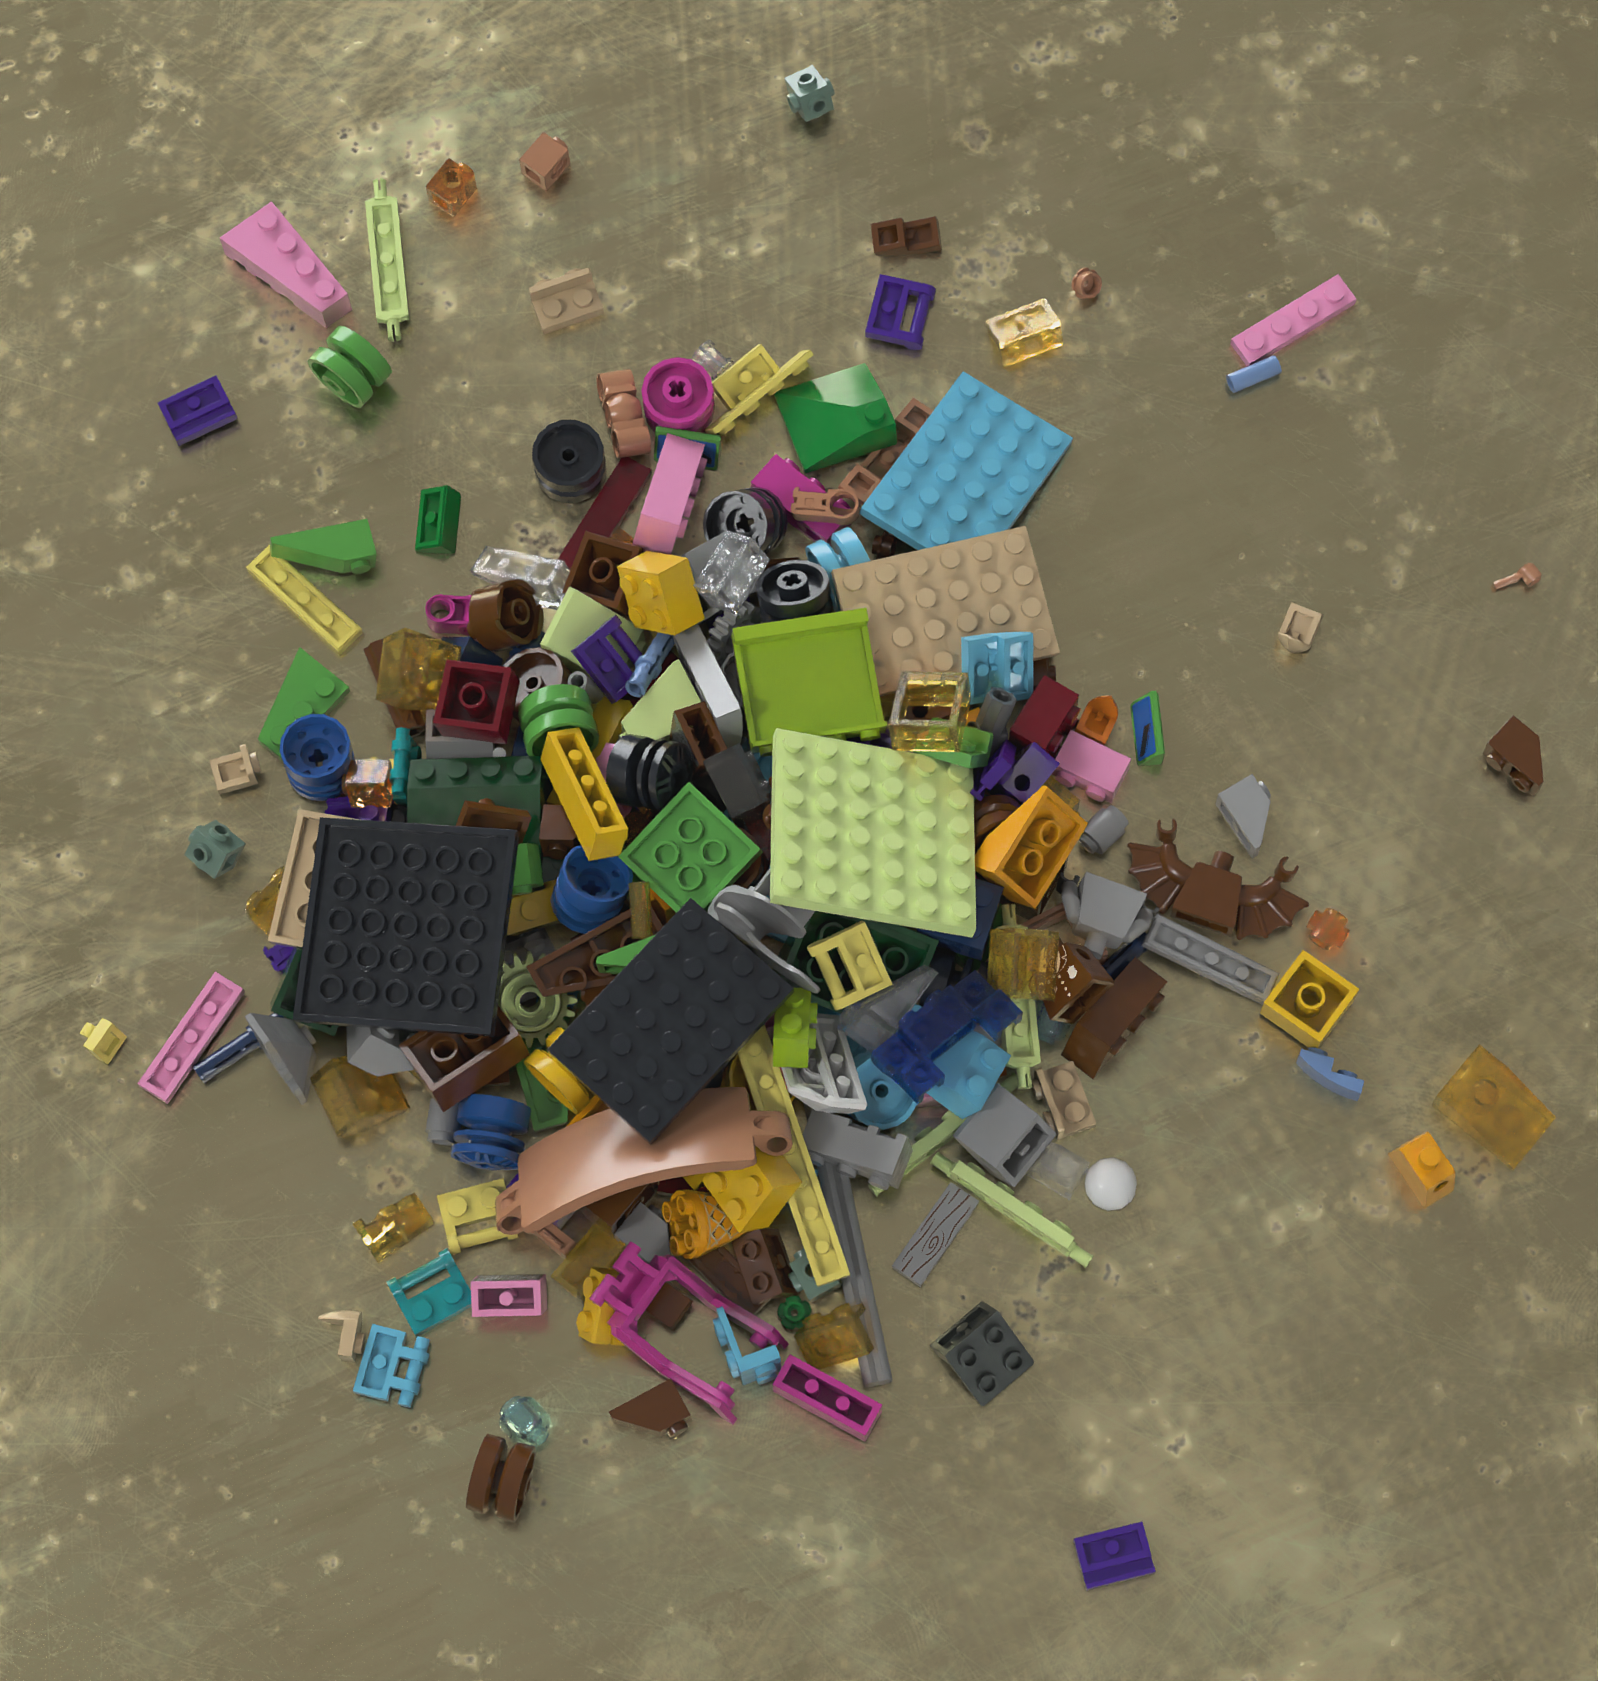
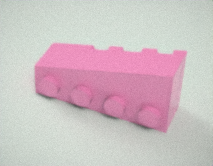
M272 201L220 237L226 256L242 264L248 272L264 280L274 291L290 299L296 307L325 328L352 310L348 293Z
M667 433L632 545L643 548V552L652 551L672 555L677 537L683 539L688 519L683 517L689 518L695 499L689 497L696 498L701 479L696 478V476L702 478L707 459L702 458L705 444Z

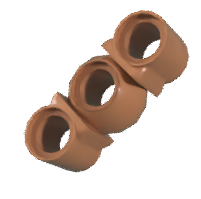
M626 369L598 373L596 377L598 396L605 411L607 426L611 429L610 436L615 456L623 458L649 454L651 452L650 434L645 425L641 403L636 398L637 390L632 371Z

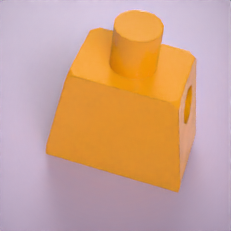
M1429 1132L1417 1135L1388 1153L1424 1209L1454 1191L1456 1172Z

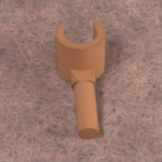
M1527 563L1517 573L1493 582L1495 590L1523 580L1528 587H1531L1541 580L1542 574L1534 564Z

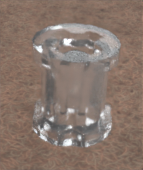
M707 340L700 345L691 359L703 366L711 374V380L713 381L735 362L732 358H726L715 348V343L712 340Z

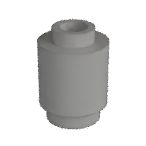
M1109 805L1106 809L1101 808L1087 822L1088 825L1083 831L1079 842L1089 853L1097 852L1103 854L1125 833L1124 828L1129 822L1115 806Z
M433 1098L430 1099L425 1132L428 1133V1142L447 1146L455 1144L454 1132L461 1129V1124L457 1122L459 1102L443 1112Z

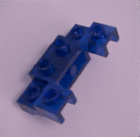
M976 970L954 987L950 984L943 991L938 989L931 993L925 1000V1005L916 1012L911 1010L906 1013L898 1022V1032L871 1053L872 1063L882 1073L893 1079L917 1104L923 1101L924 1094L935 1085L940 1087L944 1084L945 1074L933 1062L974 1030L977 1022L997 1041L1001 1038L1002 1031L1014 1022L1017 1025L1022 1021L1023 1012L1000 988L995 990Z

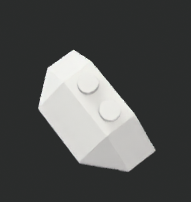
M817 1013V1024L810 1023V1028H816V1049H809L808 1068L781 1067L788 1092L815 1111L850 1114L866 1110L867 1102L840 1016Z

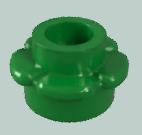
M799 1296L787 1297L784 1303H780L777 1310V1315L781 1318V1324L789 1330L806 1327L810 1322L809 1315L812 1313L810 1304L806 1300L802 1301ZM792 1310H797L798 1314L793 1316L791 1312Z

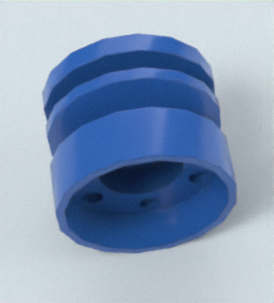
M309 714L296 719L286 728L280 741V754L290 784L299 795L310 800L327 801L329 798L340 796L352 784L356 776V760L346 728L337 719L325 714ZM323 762V766L318 767V763Z
M581 845L572 848L564 858L559 876L553 888L550 900L553 913L560 923L572 931L586 934L620 915L624 901L631 888L633 880L632 870L618 856L588 861Z
M483 1094L467 1096L459 1102L457 1122L470 1129L454 1132V1141L458 1143L452 1145L451 1157L459 1162L485 1170H518V1153L525 1151V1143L512 1136L528 1133L531 1108L524 1103L499 1096Z

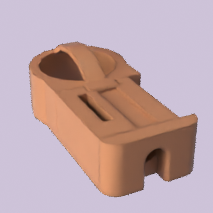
M795 487L793 490L794 503L791 504V513L795 520L849 525L855 522L860 515L858 497L849 489H828V493L800 491L799 487ZM848 498L855 502L854 509H843L834 507L833 504L839 499Z
M553 1223L540 1230L528 1233L536 1235L565 1260L577 1247V1243Z

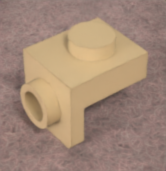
M246 744L239 745L240 752L209 760L219 795L258 784L255 773L261 771L256 752L250 753Z

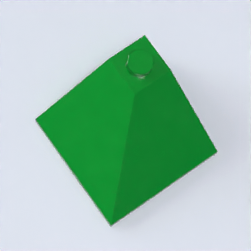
M866 363L779 390L774 394L804 474L897 444L895 420L885 396Z

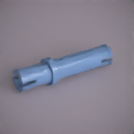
M658 632L646 653L637 659L635 671L625 684V688L630 695L634 697L644 696L651 681L660 675L662 671L661 665L675 644L673 635Z

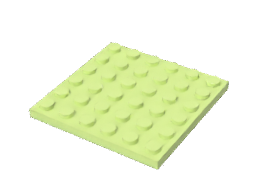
M776 728L773 735L770 903L973 937L976 931L974 796L970 793L973 788V768H966L922 754Z

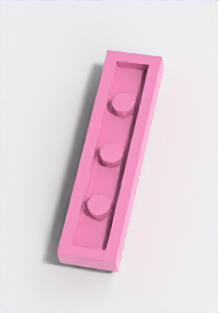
M1337 274L1231 339L1230 344L1246 366L1266 359L1355 305L1356 297Z
M214 972L137 1084L168 1104L192 1070L193 1065L197 1063L244 995V989L219 973Z

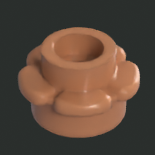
M1085 267L1077 271V274L1072 279L1071 287L1075 291V296L1079 299L1093 298L1100 292L1102 280L1095 270H1089V268Z

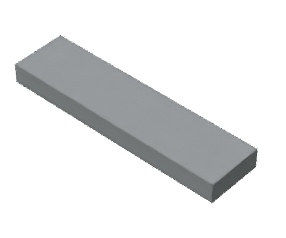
M1159 914L1154 917L1142 944L1143 947L1263 1005L1272 992L1280 974Z

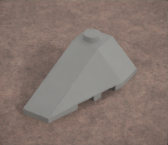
M249 1013L245 1016V1019L262 1050L297 1100L303 1105L308 1100L316 1060V1053L311 1045L316 1043V1040L305 1025L299 1029L292 1019Z

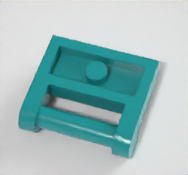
M448 1248L438 1253L439 1257L401 1278L396 1279L394 1277L386 1281L416 1337L472 1307L471 1290ZM445 1268L448 1270L450 1277L409 1300L405 1296V1290Z

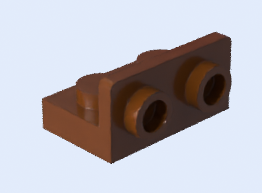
M763 1228L753 1230L732 1241L735 1255L754 1305H759L773 1298L786 1299L787 1297L801 1294V1292L796 1291L788 1276L793 1270L789 1265L790 1261L779 1229Z

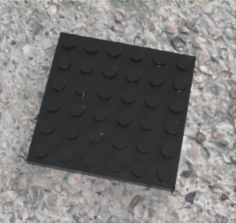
M320 817L293 1020L304 1023L494 1037L520 832L512 829Z

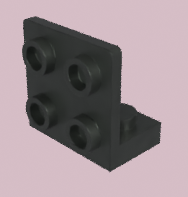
M983 1301L929 1345L938 1357L950 1364L981 1406H985L1034 1364L1033 1358L1001 1314Z

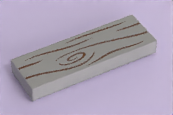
M950 1182L897 1257L892 1268L921 1287L979 1204V1200Z

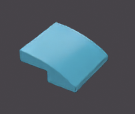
M1001 632L961 637L962 702L967 705L983 703L991 687H999L1013 693L1017 701L1031 697L1033 693V633Z

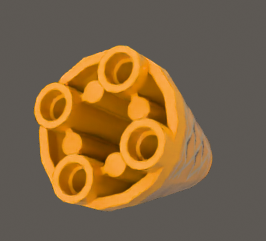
M678 1190L671 1196L670 1201L664 1202L662 1205V1215L664 1220L668 1222L671 1235L669 1247L674 1256H682L685 1259L698 1258L749 1233H739L710 1192Z

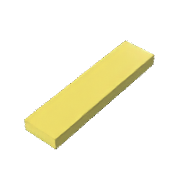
M270 545L246 566L247 571L339 655L363 634L362 629L287 560L272 557Z

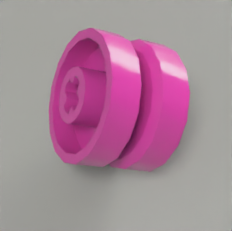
M675 357L662 360L649 370L644 377L641 392L646 422L653 432H655L658 426L700 433L705 432V429L712 422L715 403L711 377L704 367L691 359Z

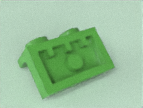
M934 717L931 719L929 732L926 733V737L912 738L910 751L966 768L984 767L988 765L994 735L988 731Z

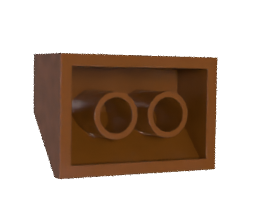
M499 1006L494 1037L419 1031L398 1045L425 1088L443 1112L530 1055L520 1034Z

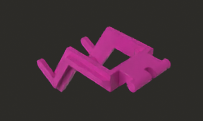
M630 1241L612 1266L619 1272V1275L615 1279L610 1274H606L589 1299L599 1307L605 1302L615 1310L607 1322L611 1326V1334L659 1374L667 1379L671 1378L675 1384L708 1403L720 1417L733 1425L737 1418L730 1411L735 1406L730 1397L735 1390L723 1381H720L716 1388L667 1359L638 1335L637 1321L663 1284L666 1281L676 1280L715 1312L716 1308L723 1306L726 1316L730 1321L753 1334L749 1342L758 1349H764L769 1343L785 1350L789 1343L774 1326L715 1292L674 1256L669 1254L658 1256L655 1254L650 1263L647 1264L637 1256L641 1248Z

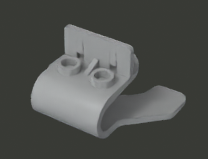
M770 869L756 887L750 886L749 889L737 885H731L721 890L714 897L708 909V913L763 962L803 989L814 993L820 991V988L808 976L786 963L760 942L768 933L803 938L806 934L804 926L815 912L814 910L770 903V898L766 897L767 895L770 897Z

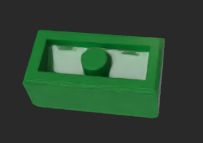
M448 485L421 490L415 543L416 552L453 554L456 552L461 504L460 492Z

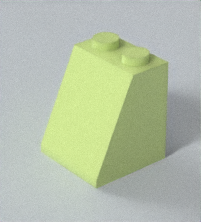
M569 587L540 645L541 648L551 650L572 673L580 671L591 678L571 650L614 615H617L622 621L620 626L643 655L647 648V642H645L643 629L635 628L629 620L578 590ZM610 634L607 635V640L631 669L633 666L631 660Z
M679 659L671 663L621 721L623 733L619 735V739L622 736L633 734L650 737L654 740L665 739L669 741L673 712L701 702Z

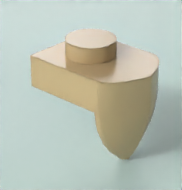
M1291 602L1278 633L1279 641L1291 653L1309 650L1324 615Z
M339 1310L320 1315L318 1320L343 1326L338 1356L341 1361L355 1363L357 1353L362 1354L365 1345V1333H361L362 1312Z

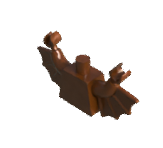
M1172 819V829L1168 831L1161 828V820L1157 822L1156 836L1159 841L1163 842L1162 846L1156 847L1132 842L1127 844L1132 855V865L1128 870L1129 874H1132L1138 880L1141 892L1147 894L1146 899L1155 903L1161 914H1165L1174 902L1170 914L1172 918L1231 937L1237 917L1236 938L1238 940L1248 936H1259L1266 939L1279 927H1291L1296 913L1309 906L1308 901L1281 888L1280 884L1282 882L1288 883L1292 881L1299 868L1298 865L1293 871H1286L1283 868L1289 857H1283L1274 871L1275 875L1273 877L1269 876L1263 883L1259 885H1242V876L1230 872L1234 856L1227 852L1215 851L1211 865L1197 862L1194 868L1180 860L1176 844H1173L1177 833V822L1175 819Z

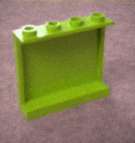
M867 608L732 628L731 638L751 753L759 752L761 757L772 756L773 735L776 728L844 741L855 737H860L861 741H870L880 738V733H885L887 721H884L868 633L867 625L869 618Z

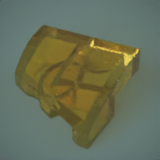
M414 1192L397 1203L380 1209L375 1219L367 1225L362 1218L352 1225L372 1256L379 1263L435 1224V1222Z

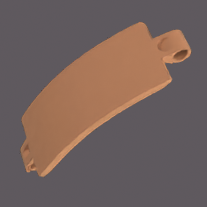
M744 1087L703 1089L651 1145L611 1109L591 1115L549 1135L518 1156L519 1180L500 1193L495 1200L497 1231L508 1235L519 1234L523 1231L525 1233L533 1232L586 1205L637 1186L688 1175L744 1169L755 1165L757 1162L755 1146L769 1155H783L793 1145L789 1117L779 1111H751L749 1094Z

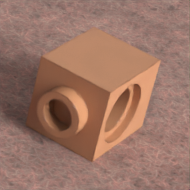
M544 132L519 159L521 173L545 191L551 187L570 165L567 145L560 138L555 136L551 138Z

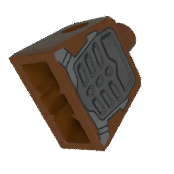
M703 701L673 712L669 741L681 742L689 749L693 765L692 781L719 772L731 755L706 702Z

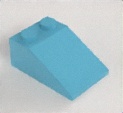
M913 1004L881 1060L960 1119H964L982 1109L1011 1055L986 1036L917 1004Z

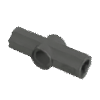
M991 687V690L986 694L976 722L970 721L967 726L993 733L989 758L1008 739L1006 726L1017 701L1013 693L999 687ZM983 767L973 768V779L977 771L982 773Z

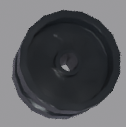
M559 420L549 424L538 434L532 448V461L540 489L550 498L562 503H578L591 498L600 490L606 478L605 452L599 434L590 425L578 420Z
M807 560L781 562L768 568L758 578L756 590L762 623L834 613L828 574L819 564Z

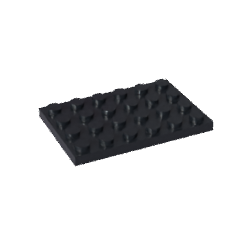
M690 898L554 1041L547 1051L651 1145L794 993V988Z

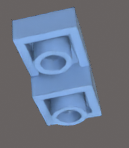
M1313 1047L1308 1048V1050H1300L1296 1064L1303 1072L1328 1090L1345 1098L1358 1101L1364 1080L1357 1079V1074L1347 1070H1338L1337 1073L1331 1071L1334 1058L1327 1056L1328 1053L1324 1050Z

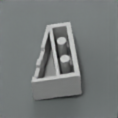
M812 1109L802 1134L812 1164L823 1166L824 1162L837 1166L836 1171L851 1178H855L856 1174L869 1178V1184L883 1190H888L889 1186L898 1189L913 1151L906 1135L898 1133L896 1138L880 1133L881 1129L879 1127L869 1125L866 1128L852 1123V1120L823 1111H815L814 1109Z

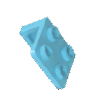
M723 1306L716 1308L718 1318L712 1320L720 1346L727 1344L729 1348L725 1355L733 1379L740 1377L743 1386L757 1381L760 1385L776 1379V1373L780 1372L782 1368L781 1358L776 1345L742 1357Z

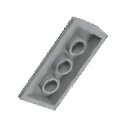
M697 623L681 633L673 635L680 662L701 702H706L731 755L727 761L729 762L734 760L741 743L743 731L742 712Z

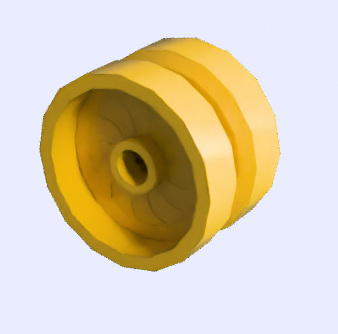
M557 1027L545 1039L547 1048L565 1031L564 1029ZM535 1049L523 1061L539 1083L573 1113L579 1114L590 1103L588 1092L581 1085L582 1083L546 1051Z

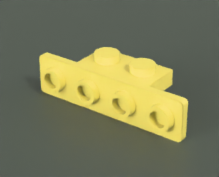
M762 344L755 346L712 381L713 391L728 411L708 426L705 432L712 435L718 433L722 436L736 425L733 421L742 413L747 416L760 406L758 400L766 393L771 396L785 385L782 380L792 373L793 376H796L809 366L807 360L814 355L812 351L808 349L799 352L779 368Z

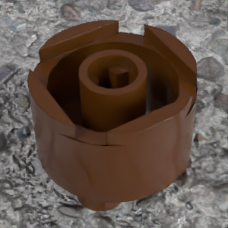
M512 579L474 590L471 593L468 611L469 622L467 623V632L469 636L477 639L482 646L494 652L526 645L533 639H536L541 634L543 628L544 613L542 605H537L533 595L536 592L533 587L521 579Z

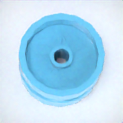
M848 526L832 533L831 546L820 539L805 548L807 560L819 564L827 571L831 589L830 595L836 612L841 611L831 574L832 570L870 561L859 538Z
M869 1047L856 1050L851 1054L865 1095L867 1107L866 1110L846 1115L868 1127L872 1125L885 1130L899 1126L911 1116L917 1106L920 1088L881 1060L885 1053L884 1050Z

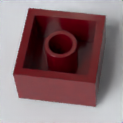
M447 659L433 724L442 736L507 744L520 680L510 667Z
M1044 675L1010 728L1009 741L1017 747L1016 751L1035 742L1056 759L1062 747L1060 743L1064 735L1068 736L1070 730L1074 731L1079 721L1077 719L1081 708L1077 707L1079 694Z

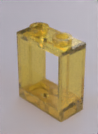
M901 671L889 721L892 750L960 752L971 702L968 673ZM908 706L952 707L949 721L905 720Z

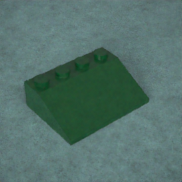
M541 755L410 760L407 785V823L456 826L465 800L478 802L481 799L489 798L497 806L527 810L529 812L531 820L522 844L531 843L539 845L540 861L542 864L543 853L539 835L543 805L547 804L546 801L549 797L550 778L540 760Z
M815 911L804 926L806 930L804 937L788 936L778 957L803 972L820 988L818 993L811 992L812 1003H818L820 1006L895 1035L916 1000L939 941L896 924ZM860 921H864L893 985L843 1009L834 1010L830 1001L833 998L815 957L810 956L807 946ZM837 948L827 951L845 992L854 989ZM773 969L793 988H802Z

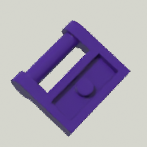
M880 274L865 330V337L904 345L911 350H921L924 342L922 332L930 301H933L935 298L936 288L929 284ZM912 295L918 299L910 331H902L900 329L908 297Z
M617 615L608 619L595 632L571 650L611 704L617 702L628 693L625 684L633 672L607 640L606 636L610 634L634 666L637 659L643 655L620 626L622 621Z

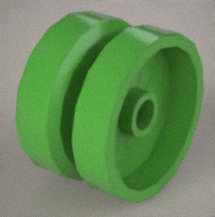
M339 325L326 339L328 348L319 347L307 362L314 375L330 391L348 404L361 408L373 395L371 385L381 386L390 376L392 370L386 359L366 339L355 331Z
M558 684L543 687L526 696L518 707V718L520 727L524 732L523 740L528 756L542 755L548 732L570 728H580L591 753L598 745L599 733L596 721L593 718L590 697L586 690L578 686Z

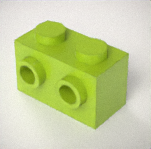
M794 988V993L775 1012L773 1067L808 1068L809 1049H816V1028H810V1023L817 1024L818 1003H811V991L803 988Z

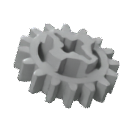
M745 599L741 603L735 601L731 610L726 607L724 609V616L717 617L713 623L714 628L709 630L712 636L707 640V643L720 668L727 656L734 652L731 638L732 628L761 624L762 622L760 608Z

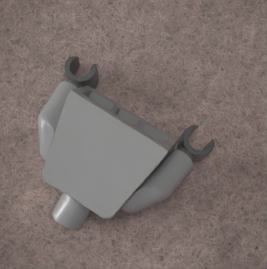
M1089 872L1084 874L1078 885L1080 879L1078 875H1075L1073 880H1069L1064 877V873H1060L1056 891L1061 894L1067 920L1073 924L1072 933L1086 939L1084 946L1092 952L1096 959L1102 958L1105 946L1111 949H1118L1122 942L1131 943L1149 929L1150 924L1159 911L1158 907L1151 910L1145 906L1147 894Z

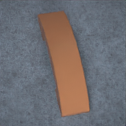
M913 398L895 419L897 444L871 452L861 465L856 464L840 483L838 489L845 488L853 491L858 497L859 503L863 505L933 410Z

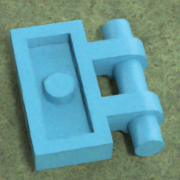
M372 1324L353 1392L388 1402L391 1389L401 1391L398 1405L411 1408L414 1395H418L421 1384L418 1381L422 1367L427 1365L430 1354L427 1353L430 1340L417 1336L414 1348L405 1347L406 1332ZM400 1358L410 1361L405 1379L395 1377Z

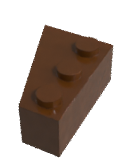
M1136 957L1114 980L1115 984L1080 1018L1061 1053V1056L1069 1062L1073 1061L1078 1069L1092 1079L1097 1076L1112 1056L1118 1055L1127 1043L1126 1038L1130 1033L1135 1035L1147 1019L1144 1017L1149 1010L1154 1013L1165 999V996L1161 993L1168 981Z

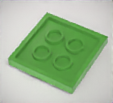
M688 782L618 857L676 913L690 898L707 912L714 897L724 888L733 885L763 851L700 791Z

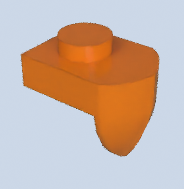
M1111 695L1098 696L1088 702L1074 731L1105 746L1118 718V707Z

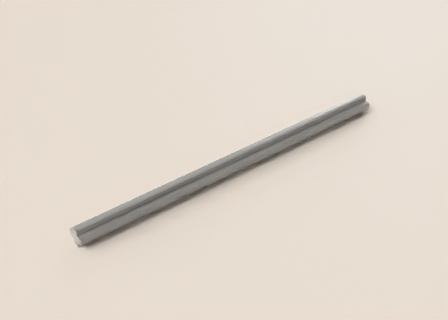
M803 1102L808 1122L812 1108ZM824 1162L823 1166L817 1165L822 1193L851 1275L841 1279L863 1385L865 1388L885 1385L892 1382V1375L849 1177L836 1171L837 1166Z

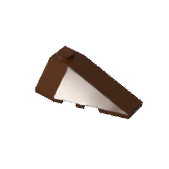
M647 899L526 966L543 997L609 985L618 974L599 973L596 965L597 957L654 936L663 926Z

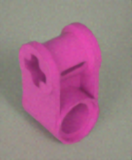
M439 594L431 597L425 606L429 628L440 634H463L469 636L467 623L469 622L468 611L471 595L453 596ZM443 609L449 612L445 618L439 619L433 616V613L437 610Z

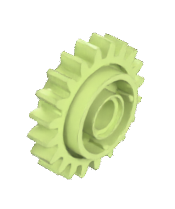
M531 951L527 952L526 960L523 962L515 953L513 954V965L510 966L506 961L503 963L498 1006L516 1028L521 1038H525L528 1048H531L533 1038L535 1037L538 1038L543 1046L546 1043L545 1034H551L557 1026L563 1029L568 1028V1024L563 1017L575 1016L574 1010L567 1007V1005L576 1003L577 997L567 993L543 997L526 966L535 962ZM542 953V954L540 955L539 959H541L542 957H544V956H546V955H545L544 953ZM526 992H534L539 996L538 1002L532 1007H525L520 1004V998Z

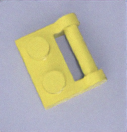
M860 921L807 946L810 956L815 957L833 998L830 1001L834 1010L843 1009L893 985L864 921ZM833 948H837L854 989L845 992L827 952Z
M504 1178L437 1195L451 1255L462 1253L461 1249L508 1237V1240L519 1238L518 1234L508 1235L497 1231L496 1226L460 1236L457 1235L456 1228L496 1218L495 1200L500 1193L506 1190Z

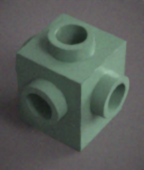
M813 65L784 78L789 94L786 96L787 102L792 112H798L805 122L819 118L823 114L834 110L831 96L835 95L833 86L827 77L822 78Z
M214 820L205 826H197L191 832L188 838L190 844L184 855L194 862L199 869L216 879L235 867L246 843L233 834L227 826Z
M803 1248L793 1255L796 1260L789 1263L793 1272L789 1273L788 1276L796 1291L804 1290L809 1301L814 1302L842 1286L840 1280L817 1287L814 1277L809 1275L811 1267L805 1249Z

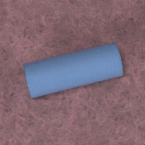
M1273 355L1226 375V380L1230 390L1236 393L1276 376L1282 370L1278 359Z

